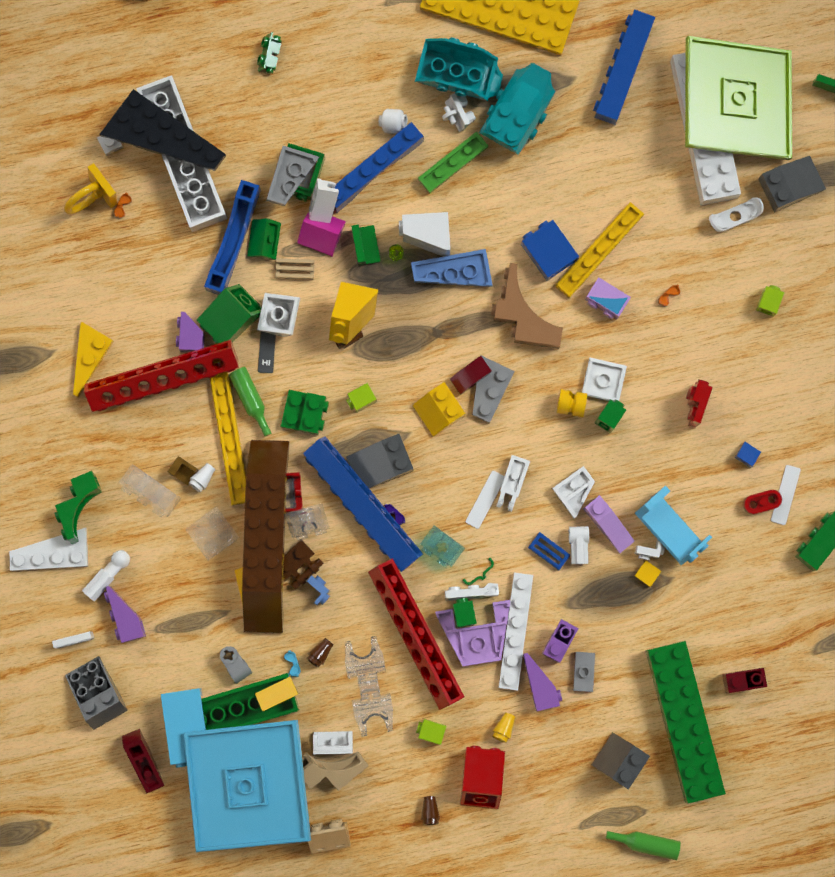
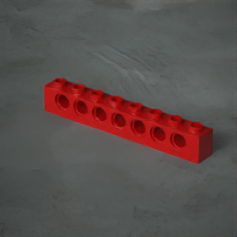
M228 340L86 383L84 393L92 412L103 411L114 405H123L130 400H140L150 394H159L163 390L176 389L186 383L192 384L206 377L213 378L223 372H232L239 368L238 358L232 341ZM215 359H220V360H222L221 362H218V363L213 362V360H215ZM196 365H202L203 367H202V368H196V367H194V366H196ZM178 370L185 371L182 374L177 373ZM159 376H165V377H167V378H165V379H159L158 377H159ZM146 381L148 384L142 385L140 382ZM123 387H128V388H130V389H129V390H123V389H121V388H123ZM108 392L111 393V395L106 396L103 393Z
M393 558L370 570L368 574L439 710L464 698L465 696Z

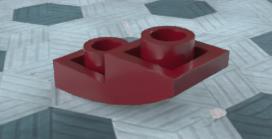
M480 356L451 377L450 381L461 395L492 373L482 356Z

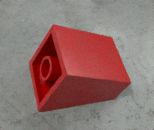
M480 746L466 747L460 805L499 809L502 797L505 751H501L499 748L482 749Z

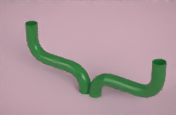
M491 557L489 558L491 565L484 570L483 577L478 576L471 582H467L465 579L462 581L466 585H472L478 579L483 581L486 578V573L494 566V561Z

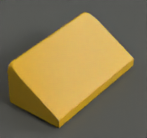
M291 676L255 693L262 712L299 694Z

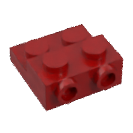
M698 379V382H695V385L689 388L686 399H688L687 405L692 406L687 416V420H690L688 425L695 428L702 421L713 389L707 381Z

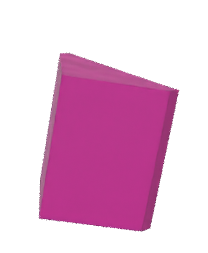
M308 212L303 220L297 244L333 257L346 221L333 216L330 223L312 221L309 218Z

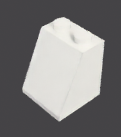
M448 212L402 215V221H399V236H403V242L443 257L449 256Z

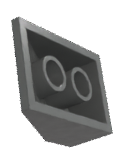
M810 156L778 166L763 173L758 179L774 213L826 190Z
M400 434L381 440L346 457L351 468L369 489L414 471Z

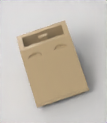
M342 819L332 820L329 825L323 826V822L310 826L311 841H308L312 854L351 846L348 825Z

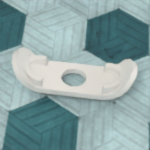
M753 197L743 204L721 213L710 215L709 221L717 232L729 230L760 216L764 209L763 202L760 198ZM738 212L741 215V219L739 221H732L730 214Z

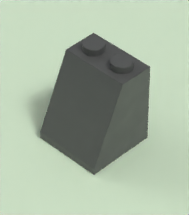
M612 732L591 765L629 790L650 756Z

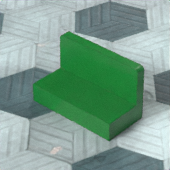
M268 218L253 219L247 256L276 260L281 223Z
M359 224L352 225L358 266L379 263L380 255L374 225L359 227Z

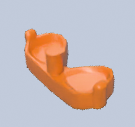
M127 192L121 196L114 210L116 218L125 217L122 206L132 202V198Z
M672 285L660 296L658 304L668 306V296H678L680 294L679 285Z

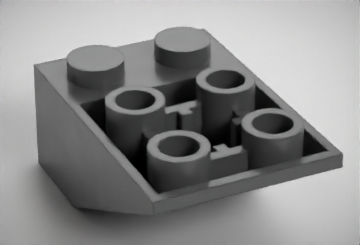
M99 656L65 675L85 721L93 730L128 711Z

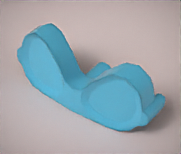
M289 650L284 656L285 660L293 663L289 674L298 677L301 673L296 654Z

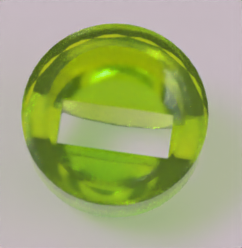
M398 244L392 245L389 248V257L394 261L402 259L404 256L403 247ZM396 250L399 251L398 256H395Z

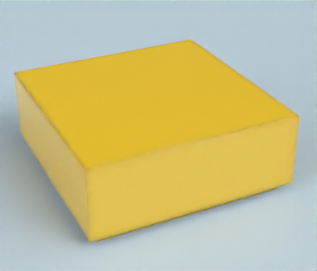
M645 560L634 576L651 587L662 571Z

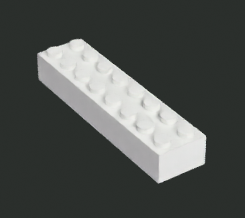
M685 53L673 55L670 64L685 130ZM689 148L700 205L738 199L741 195L733 153Z
M172 75L136 88L138 93L193 131ZM162 155L191 231L195 232L226 220L227 216L209 170L193 165V163Z

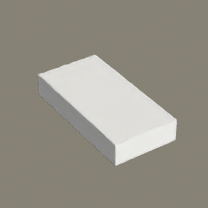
M89 631L52 641L53 648L58 649L93 640L94 634Z

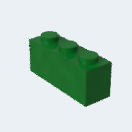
M835 511L830 514L827 512L821 518L820 522L822 524L819 528L815 527L809 533L810 539L807 543L803 542L796 550L798 554L795 557L812 571H817L835 549Z

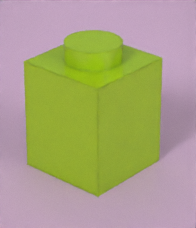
M774 285L766 286L762 291L756 311L774 317L778 312L785 292L780 291V288Z
M368 383L348 393L349 399L346 400L350 409H355L357 413L377 402Z
M424 719L423 722H419L416 733L419 734L418 738L441 745L446 725Z

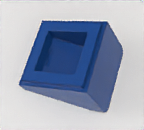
M744 442L734 458L752 468L761 451Z

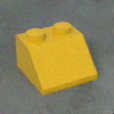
M445 382L429 391L412 405L433 437L466 415Z

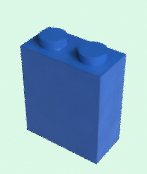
M554 220L550 222L544 221L538 226L539 229L534 233L530 231L522 237L524 240L521 242V246L546 281L579 259V255Z

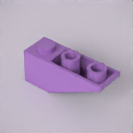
M107 586V591L104 592L107 603L111 604L112 610L109 612L112 622H116L117 629H115V635L117 640H121V643H126L146 637L141 617L111 586Z

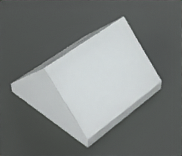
M265 293L257 330L281 337L293 335L300 298Z

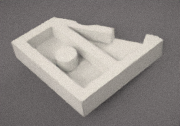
M583 466L552 489L571 516L576 518L595 481Z

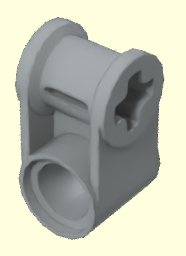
M227 646L221 650L220 659L236 684L253 673L234 647ZM226 650L234 652L232 660L224 658Z

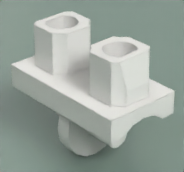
M454 93L445 101L446 107H444L446 114L442 116L443 121L450 120L451 125L455 124L459 132L464 131L476 119L472 111L465 113L463 110L468 105L466 97L457 96Z

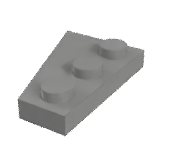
M283 146L266 201L285 206L319 157Z
M482 356L492 373L476 383L472 415L490 423L515 371Z

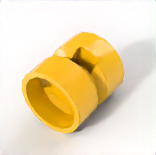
M560 389L557 413L567 415L570 412L572 416L583 418L587 393L576 392L572 394L570 390Z

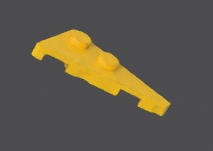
M84 322L80 323L73 389V395L76 397L80 396L85 384L89 382L114 342Z

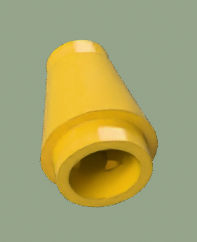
M505 712L494 728L492 737L507 743L508 739L511 738L516 717Z

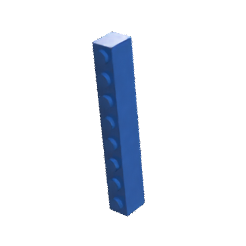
M326 436L318 439L303 453L307 463L314 466L318 471L319 477L330 485L332 493L339 496L343 501V506L354 514L356 522L363 525L367 530L368 536L379 544L381 552L388 555L390 559L393 558L398 570L404 571L423 555Z

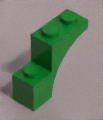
M93 471L70 479L72 483L70 490L74 498L55 505L57 512H54L58 523H61L63 526L61 530L64 540H68L71 544L79 542L77 524L81 511L93 497L102 493Z

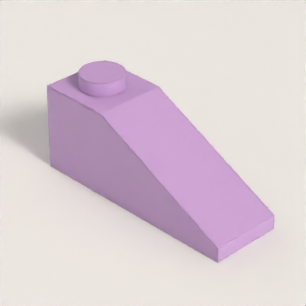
M600 495L583 508L619 553L634 542L629 532Z

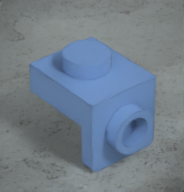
M318 575L316 578L311 576L307 582L321 593L314 603L317 606L320 603L323 605L329 599L328 593L330 591L324 586L326 582Z

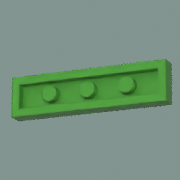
M476 131L418 177V180L429 194L485 151L488 148V144Z

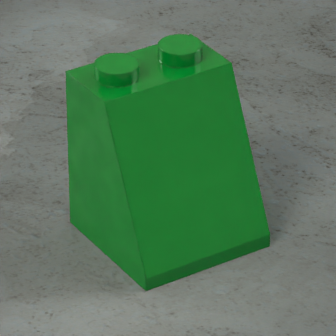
M238 284L225 288L199 316L197 321L201 329L213 337V341L216 344L228 340L233 342L260 317L262 307Z

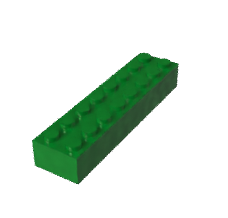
M686 641L645 650L685 803L689 804L725 795L722 777Z

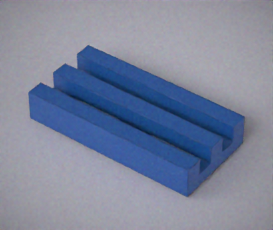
M540 532L528 547L557 570H560L570 557L569 553ZM541 538L565 557L562 559L538 540ZM534 545H538L544 551L549 553L551 556L557 559L560 562V564L558 565L549 557L544 555L542 552L536 549Z

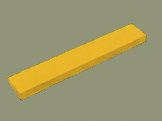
M630 202L555 287L570 299L644 216V213Z

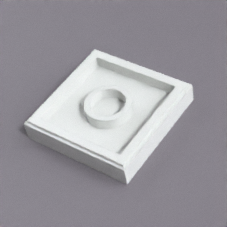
M589 358L581 393H587V397L610 401L611 399L614 401L616 399L619 401L627 366Z

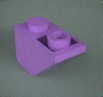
M181 312V317H177V328H180V336H176V347H179L180 352L186 353L204 348V332L185 312Z
M561 619L542 654L560 663L579 628Z

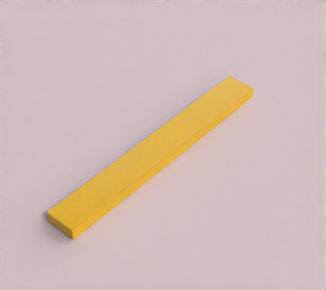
M220 359L213 360L215 363L222 361ZM223 372L210 378L231 506L245 504L246 472L229 373Z

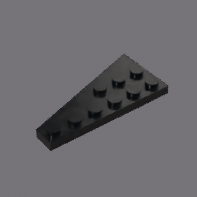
M134 89L99 134L104 138L114 139L121 143H127L160 155L170 156L174 159L193 163V165L216 171L226 157L224 152Z

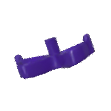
M391 504L384 505L390 514H395V520L399 525L405 524V517Z

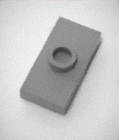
M575 652L573 691L593 692L595 653Z

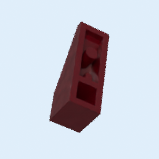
M140 728L123 735V748L146 794L165 786Z

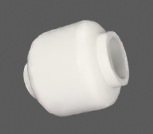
M386 109L379 116L378 122L385 133L397 134L407 126L408 119L407 115L400 109Z

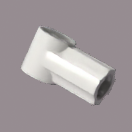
M569 527L571 564H588L589 527Z

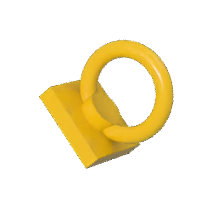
M94 163L87 167L91 183L77 191L65 203L64 211L67 214L80 212L91 205L97 198L101 197L110 208L117 205L116 192ZM92 192L85 200L75 205L82 197Z

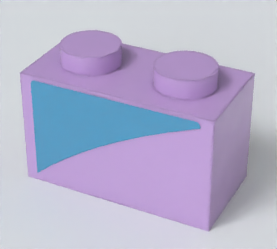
M598 277L585 300L588 301L587 304L594 309L599 308L604 311L603 314L606 317L618 319L631 297Z

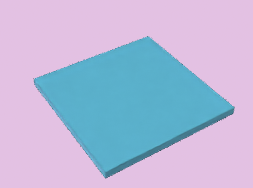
M298 720L184 732L196 852L311 841Z

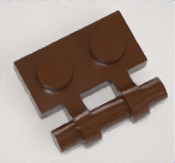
M300 540L284 555L283 577L286 580L292 575L296 578L291 583L295 590L300 585L303 586L307 582L306 580L313 573L316 574L324 564L319 558L314 563L310 560L315 553L303 540ZM306 563L308 568L300 575L297 570Z

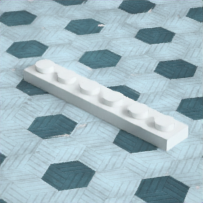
M514 572L498 688L518 691L533 575Z

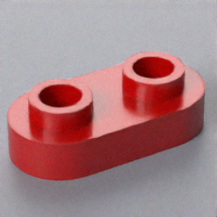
M776 490L753 494L744 500L743 507L749 514L769 511L781 505L782 496ZM769 496L774 498V503L768 501ZM751 501L756 503L755 508L750 507Z

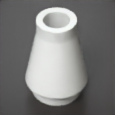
M206 463L204 467L190 478L189 485L201 493L202 490L206 489L215 468Z

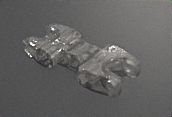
M377 636L371 637V652L365 657H359L354 653L351 641L345 642L348 679L357 677L361 699L352 700L354 717L362 737L367 736V721L372 716L382 717L388 732L393 731L390 693L381 695L377 674L386 672V667Z

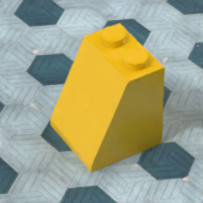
M346 282L340 283L331 316L329 341L348 344L375 316L378 289Z

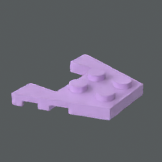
M510 600L492 603L495 623L456 629L453 609L435 612L462 666L501 660Z

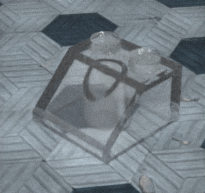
M323 504L285 514L293 539L297 538V541L307 539L308 534L315 533L316 536L327 533L326 529H330Z

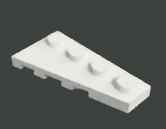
M87 528L77 530L79 542L75 544L64 540L63 536L60 535L9 551L10 571L87 567Z

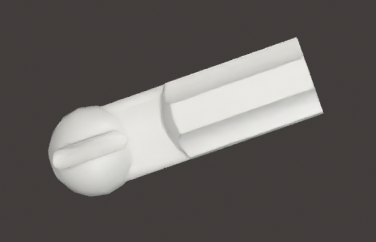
M124 550L114 552L109 564L104 569H101L82 591L91 600L96 601L106 587L111 584L114 576L120 569L129 565V554Z

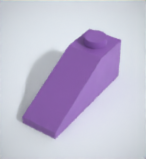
M524 653V662L536 711L560 706L559 702L562 701L560 690H556L554 684L530 655Z

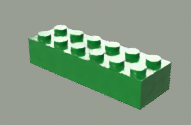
M282 674L202 698L206 730L253 725L299 711L297 698L294 696L262 712L255 693L290 677V674Z

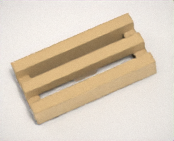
M276 258L275 278L314 279V260ZM280 264H307L310 267L280 266ZM280 270L310 271V274H284L280 273Z

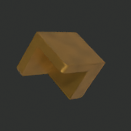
M178 456L167 472L184 484L189 485L190 478L199 470Z

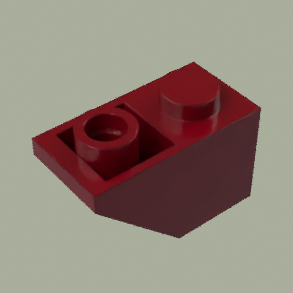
M764 668L722 674L725 693L767 687Z

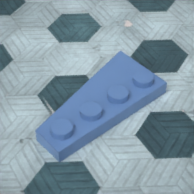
M486 249L411 262L414 282L493 287Z

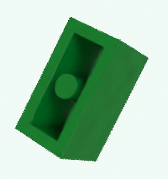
M610 399L595 421V424L611 433L626 412V409L623 408L625 405L616 399L614 401Z
M468 598L457 599L456 604L452 605L456 627L477 624L473 601H468Z

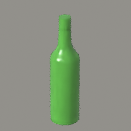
M246 367L231 372L229 377L247 414L258 422L265 437L272 434L264 418L265 406Z
M607 831L606 839L622 842L633 851L676 861L678 859L681 841L641 832L620 834Z

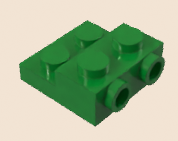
M289 390L281 427L319 435V431H323L325 420H322L323 412L327 413L329 406L326 396Z

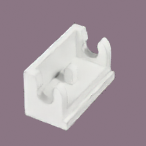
M317 178L309 206L310 220L325 223L331 222L339 190L335 189L336 183Z
M353 731L314 732L313 755L353 754Z

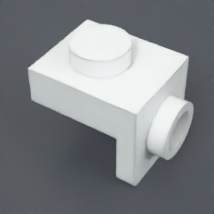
M657 539L655 549L638 545L636 546L635 554L639 555V559L650 560V557L658 559L660 555H663L665 547Z

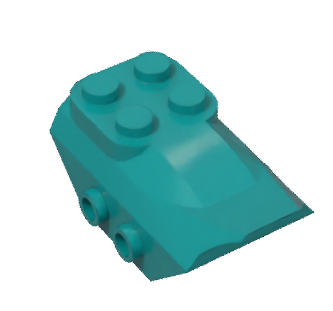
M452 37L449 39L429 38L425 39L415 82L436 87L437 90L442 92L449 90L461 97L467 95L488 101V98L498 95L503 74L497 65L498 57L478 47L475 43H462L459 39Z
M531 63L522 69H516L506 88L499 91L496 97L498 99L496 105H491L487 112L489 117L479 133L519 155L529 139L533 140L536 136L538 124H543L547 117L545 112L556 92L552 86L551 73L535 63Z

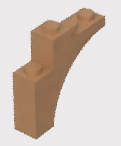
M510 263L509 268H505L504 279H507V285L502 287L501 298L505 299H497L496 304H492L491 315H494V321L516 324V326H512L511 337H514V343L559 349L563 327L546 322L532 311L524 300L517 279L518 264Z

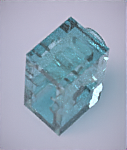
M435 525L420 544L423 547L421 550L430 557L432 554L439 558L437 562L445 568L447 566L452 567L465 550V547ZM444 543L447 551L439 553L437 544L442 545Z

